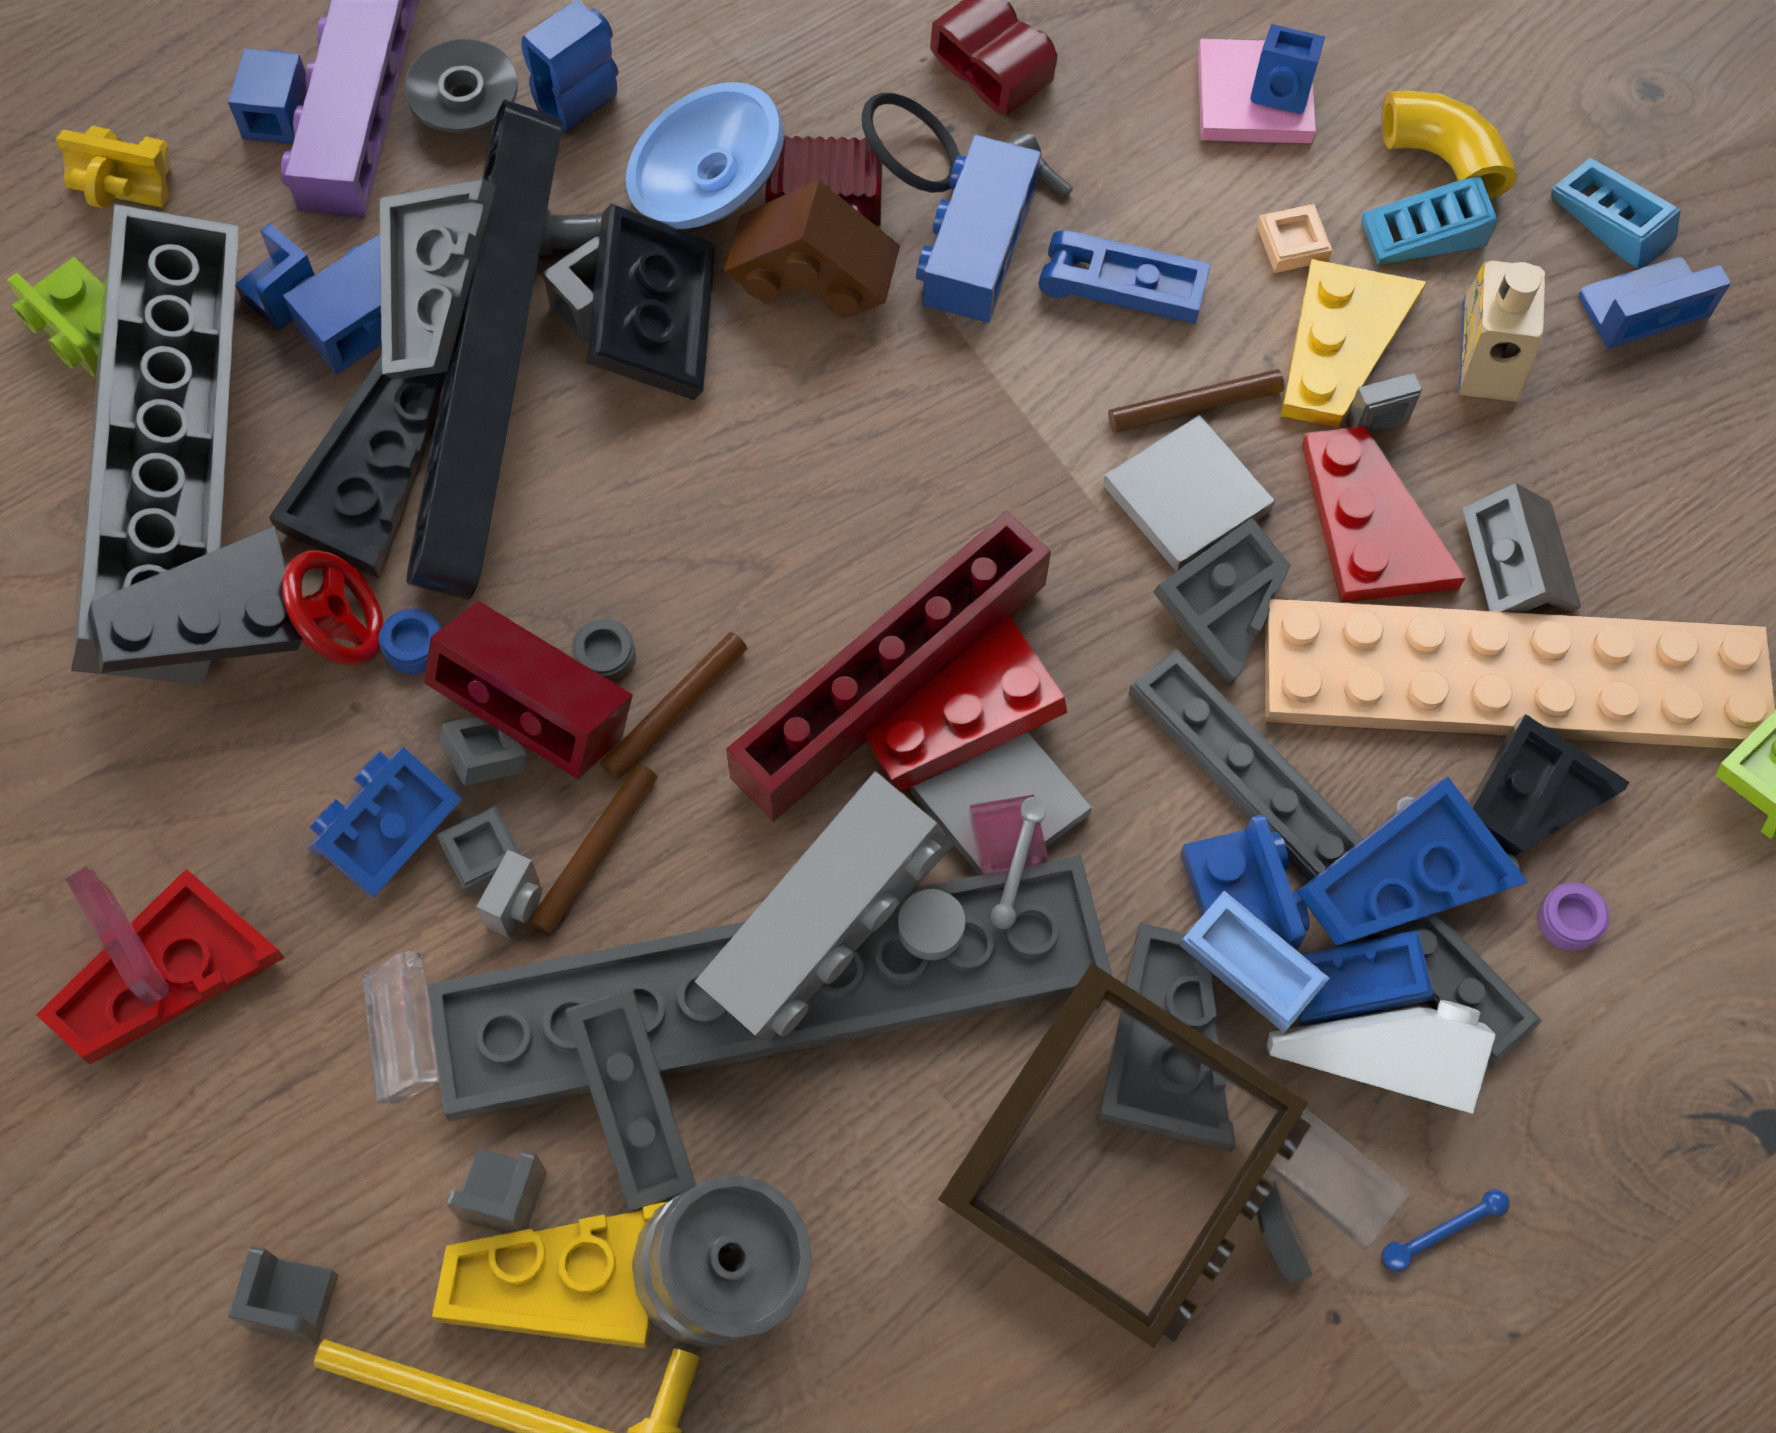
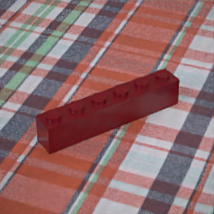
M1006 510L727 747L726 753L730 779L774 822L867 741L866 734L1008 614L1011 616L1046 585L1051 550Z

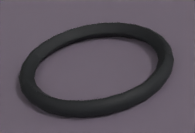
M883 92L870 97L865 103L861 114L862 129L868 144L881 163L900 180L918 190L929 193H941L950 190L949 184L956 157L960 153L952 136L940 120L921 104L904 95ZM884 104L896 105L921 119L944 146L950 160L949 175L940 181H930L902 166L885 148L873 125V115L877 107Z

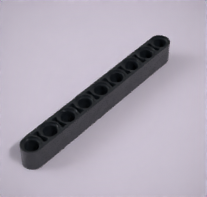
M506 99L502 101L495 117L482 179L495 185L496 189L448 371L444 375L406 575L408 585L465 600H470L474 595L482 572L562 132V119Z

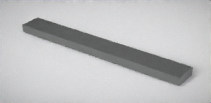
M1178 649L1174 650L1131 684L1128 694L1249 820L1251 817L1263 814L1266 816L1271 833L1279 832L1287 849L1288 860L1308 881H1311L1364 839ZM1437 913L1363 937L1368 941L1418 930L1435 999L1426 1003L1432 1009L1438 1010L1440 1000H1445L1481 1012L1478 1022L1486 1024L1496 1034L1487 1063L1490 1069L1543 1021Z

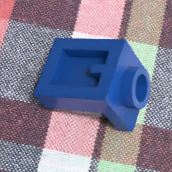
M1271 24L1261 51L1250 96L1251 102L1302 114L1306 109L1326 36Z

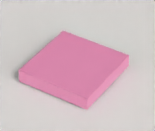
M1200 39L1198 75L1201 141L1312 144L1316 132L1313 83L1306 109L1302 114L1252 103L1250 96L1265 41Z

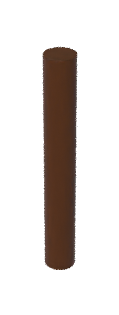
M1275 369L1110 409L1108 411L1109 423L1112 431L1117 433L1284 391V379L1281 371Z
M729 632L600 762L604 771L618 781L747 650L744 641L735 633Z
M642 764L635 765L529 919L528 923L537 931L547 936L552 934L658 779L652 770Z

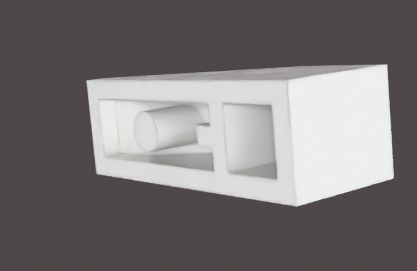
M1440 1000L1438 1010L1418 1005L1290 1028L1284 1033L1281 1030L1269 1033L1266 1046L1269 1055L1473 1114L1496 1034L1486 1024L1478 1022L1481 1014L1480 1011L1458 1003Z

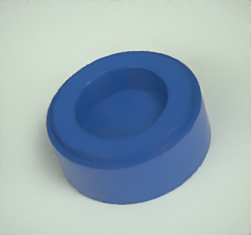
M411 608L396 612L385 621L379 634V644L386 661L391 667L402 673L418 674L425 672L430 638L441 629L438 620L425 610Z

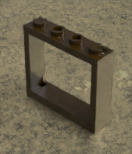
M1091 963L938 1200L1152 1348H1155L1162 1335L1173 1342L1176 1341L1197 1308V1305L1186 1297L1199 1276L1202 1274L1211 1281H1214L1236 1245L1224 1237L1239 1213L1251 1221L1274 1185L1264 1179L1263 1175L1277 1153L1290 1160L1301 1144L1302 1139L1311 1127V1124L1300 1118L1309 1103ZM1106 1002L1276 1112L1149 1314L979 1198Z

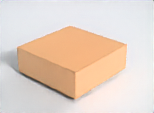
M1314 204L1260 215L1257 229L1274 273L1310 266L1312 259L1329 262L1332 247Z

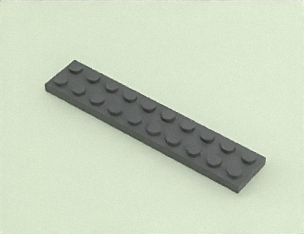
M1079 855L1024 866L1013 904L1016 921L1008 929L995 927L991 923L990 912L994 906L1000 904L1009 870L914 888L896 907L887 921L876 931L872 932L853 952L854 956L846 969L832 983H824L806 1002L809 1005V1009L800 1023L785 1037L776 1034L770 1042L755 1036L695 982L745 922L427 984L444 1115L448 1121L591 1093L566 1010L632 987L635 991L662 1078L1071 995L1091 963L1112 975L1082 857ZM937 889L949 893L960 903L965 914V931L960 946L951 955L939 960H924L912 955L906 950L899 938L898 917L900 909L911 895L921 890Z

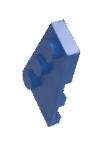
M1447 776L1425 790L1299 889L1297 893L1336 946L1517 887L1528 881Z

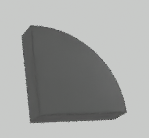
M1273 1181L1271 1183L1274 1186L1256 1214L1261 1233L1284 1279H1288L1289 1283H1293L1309 1277L1313 1273L1286 1202L1276 1181Z

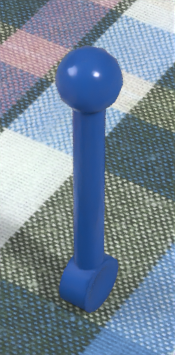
M1498 1189L1489 1190L1484 1194L1480 1204L1406 1244L1400 1242L1388 1244L1381 1253L1383 1266L1391 1272L1402 1271L1409 1265L1411 1257L1488 1215L1496 1217L1504 1215L1510 1207L1508 1196Z

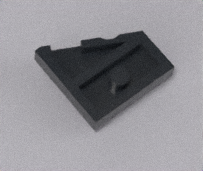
M1525 714L1510 729L1471 798L1469 805L1503 850L1516 856L1623 792L1630 782Z

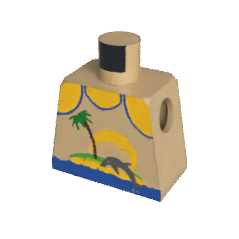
M1492 260L1482 264L1462 302L1458 395L1512 402L1518 401L1543 336L1545 271L1541 267L1527 262L1508 263ZM1498 343L1507 344L1501 358L1495 357L1490 352L1491 348Z

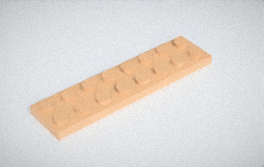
M1270 599V611L1264 622L1265 722L1507 736L1515 722L1527 714L1563 739L1736 749L1775 711L1766 627Z

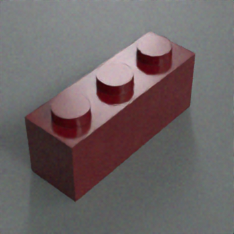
M479 600L430 638L424 684L575 778L579 779L622 740L633 694Z

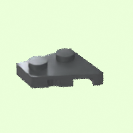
M1251 518L1161 582L1153 593L1225 684L1229 685L1241 674L1245 665L1244 661L1253 641L1261 631L1269 614V601L1280 590L1291 565L1256 521Z

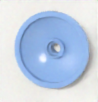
M744 83L715 84L694 91L679 99L664 110L647 127L632 151L626 171V188L632 204L641 215L675 229H688L708 225L734 213L751 200L763 187L778 161L784 140V125L778 108L765 92L755 86Z

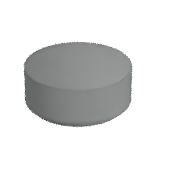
M937 889L921 890L911 895L902 905L898 917V934L901 943L912 955L924 960H939L951 955L963 940L965 914L960 903L949 893Z

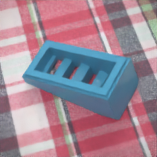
M1591 157L1551 188V197L1620 258L1637 269L1648 265L1670 247L1677 238L1681 209ZM1594 184L1599 188L1589 197L1583 194ZM1611 199L1614 201L1608 208L1604 207ZM1628 215L1632 217L1630 220L1624 219Z
M1474 177L1456 181L1369 210L1362 214L1361 221L1379 266L1487 246L1496 225V214L1481 177ZM1444 216L1447 225L1441 227L1438 217ZM1413 221H1420L1424 233L1417 234ZM1397 224L1402 240L1394 243L1388 226Z

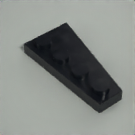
M381 355L269 516L276 530L320 551L332 553L344 559L350 565L379 578L438 411L445 372L394 379L382 374Z

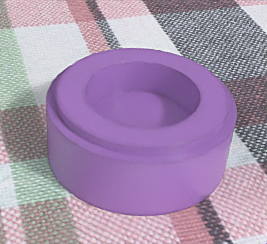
M1569 882L1558 885L1544 898L1538 909L1537 921L1541 933L1553 946L1564 951L1578 952L1593 946L1606 932L1609 924V910L1602 896L1593 888L1581 883Z

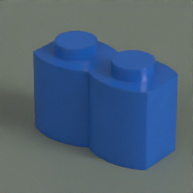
M579 0L572 1L525 34L521 40L522 53L531 73L529 87L538 111L562 119L563 134L615 98L618 90L616 77L619 72L615 61L611 57L612 47L610 39L613 38L611 26L600 11L595 8L589 10Z

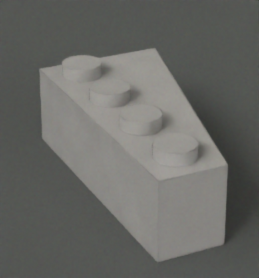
M875 771L695 982L755 1036L769 1042L776 1034L785 1037L806 1015L809 1009V1005L806 1002L824 983H832L846 969L854 956L853 952L872 932L876 931L887 921L902 900L952 849L953 844L936 821Z

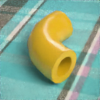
M1407 90L1386 93L1382 104L1381 128L1383 140L1388 149H1422L1440 156L1452 167L1457 181L1481 177L1489 199L1503 195L1517 182L1514 160L1500 132L1472 106L1441 93Z

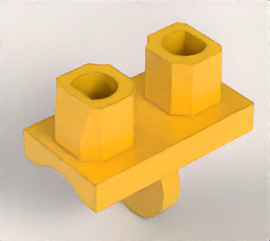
M91 126L85 134L63 129L55 138L57 148L64 157L65 188L84 191L86 201L90 206L106 209L115 198L162 208L170 199L166 175L171 168L168 144L164 140L145 137L138 144L119 141V137L111 129Z

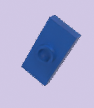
M1418 930L1301 954L1329 977L1328 981L1298 1016L1301 1026L1435 1000Z

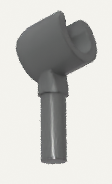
M1021 133L1005 141V143L1041 152L1037 139L1030 133ZM1041 153L1038 176L1061 197L1066 198L1073 190V187L1047 165Z

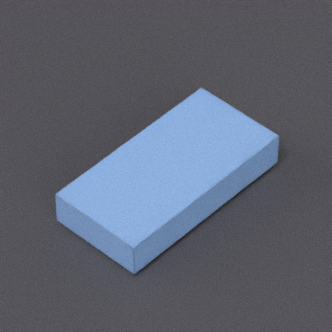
M1223 891L1179 944L1283 1033L1291 1026L1329 979L1327 975L1225 891Z

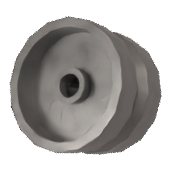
M739 1174L709 1178L657 1208L640 1231L632 1260L635 1291L651 1322L674 1340L703 1348L735 1343L763 1334L790 1316L806 1291L812 1255L807 1227L796 1208L788 1198L769 1183ZM718 1256L722 1257L725 1270L720 1266Z

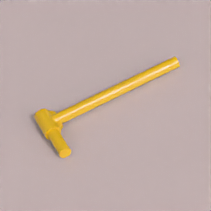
M326 1339L321 1342L315 1355V1368L516 1433H615ZM673 1348L651 1417L644 1418L643 1421L630 1427L627 1433L682 1432L677 1427L700 1360L699 1356Z

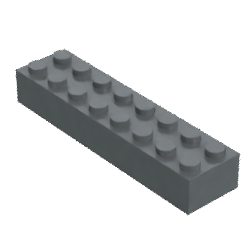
M118 204L114 205L107 245L71 671L204 684L212 660L101 673L88 612L92 601L220 549L239 226Z

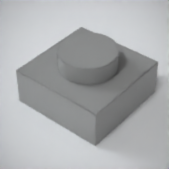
M507 850L476 906L485 927L509 939L519 921L522 923L529 921L541 898L542 888L539 886L540 880L531 859Z

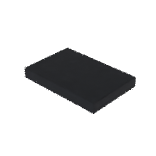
M610 204L602 213L586 363L695 400L704 389L715 243Z

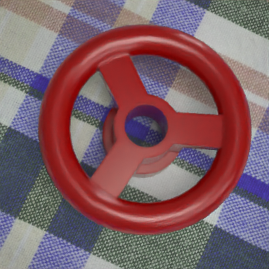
M312 550L294 557L287 565L283 575L282 596L287 614L296 631L303 638L302 644L337 664L357 666L369 662L381 649L379 634L384 624V617L379 601L368 582L352 565L332 553ZM309 570H323V582L320 589L312 595L303 597L302 580L304 575ZM344 584L357 599L364 615L366 627L352 613L350 603L344 596ZM337 637L353 642L356 647L343 646L332 639Z

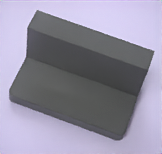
M1513 483L1462 508L1490 611L1525 613L1545 603H1549L1568 613L1581 608L1554 509L1550 501L1517 483Z

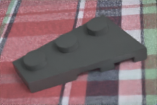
M1140 923L1126 985L1218 1044L1215 1024L1217 1014L1211 972L1179 945L1187 933ZM1120 1011L1097 1120L1232 1152L1235 1148L1232 1122H1229L1225 1094L1226 1080Z

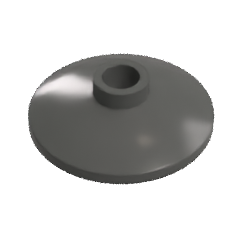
M454 39L430 47L414 60L405 77L404 91L409 108L425 125L448 133H468L494 124L502 101L504 99L512 102L515 101L518 91V79L513 63L497 47L480 40Z

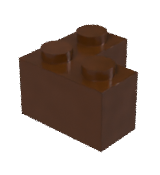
M818 179L740 215L723 272L743 286L748 294L760 299L764 303L805 288L824 302L831 311L841 315L843 318H848L886 302L900 245Z

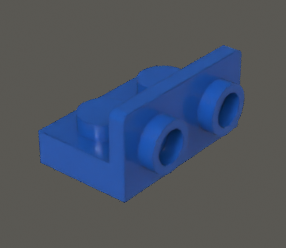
M405 747L394 752L389 758L379 751L354 777L353 780L361 788L344 806L337 799H334L309 826L317 836L307 846V849L315 856L322 855L370 898L376 896L462 800Z
M1264 814L1251 817L1246 830L1183 845L1180 854L1201 917L1225 891L1296 951L1298 950L1305 938V931L1309 930L1310 927L1308 909L1298 893H1292L1284 871L1289 866L1284 840L1279 832L1271 833Z

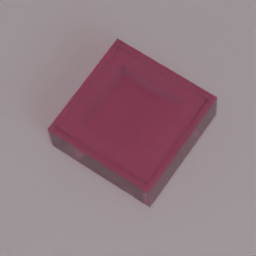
M1034 794L970 805L969 816L982 873L1010 869L1024 822L1020 816V808L1024 800L1034 797ZM1041 823L1036 825L1025 866L1044 863L1047 860L1048 854Z

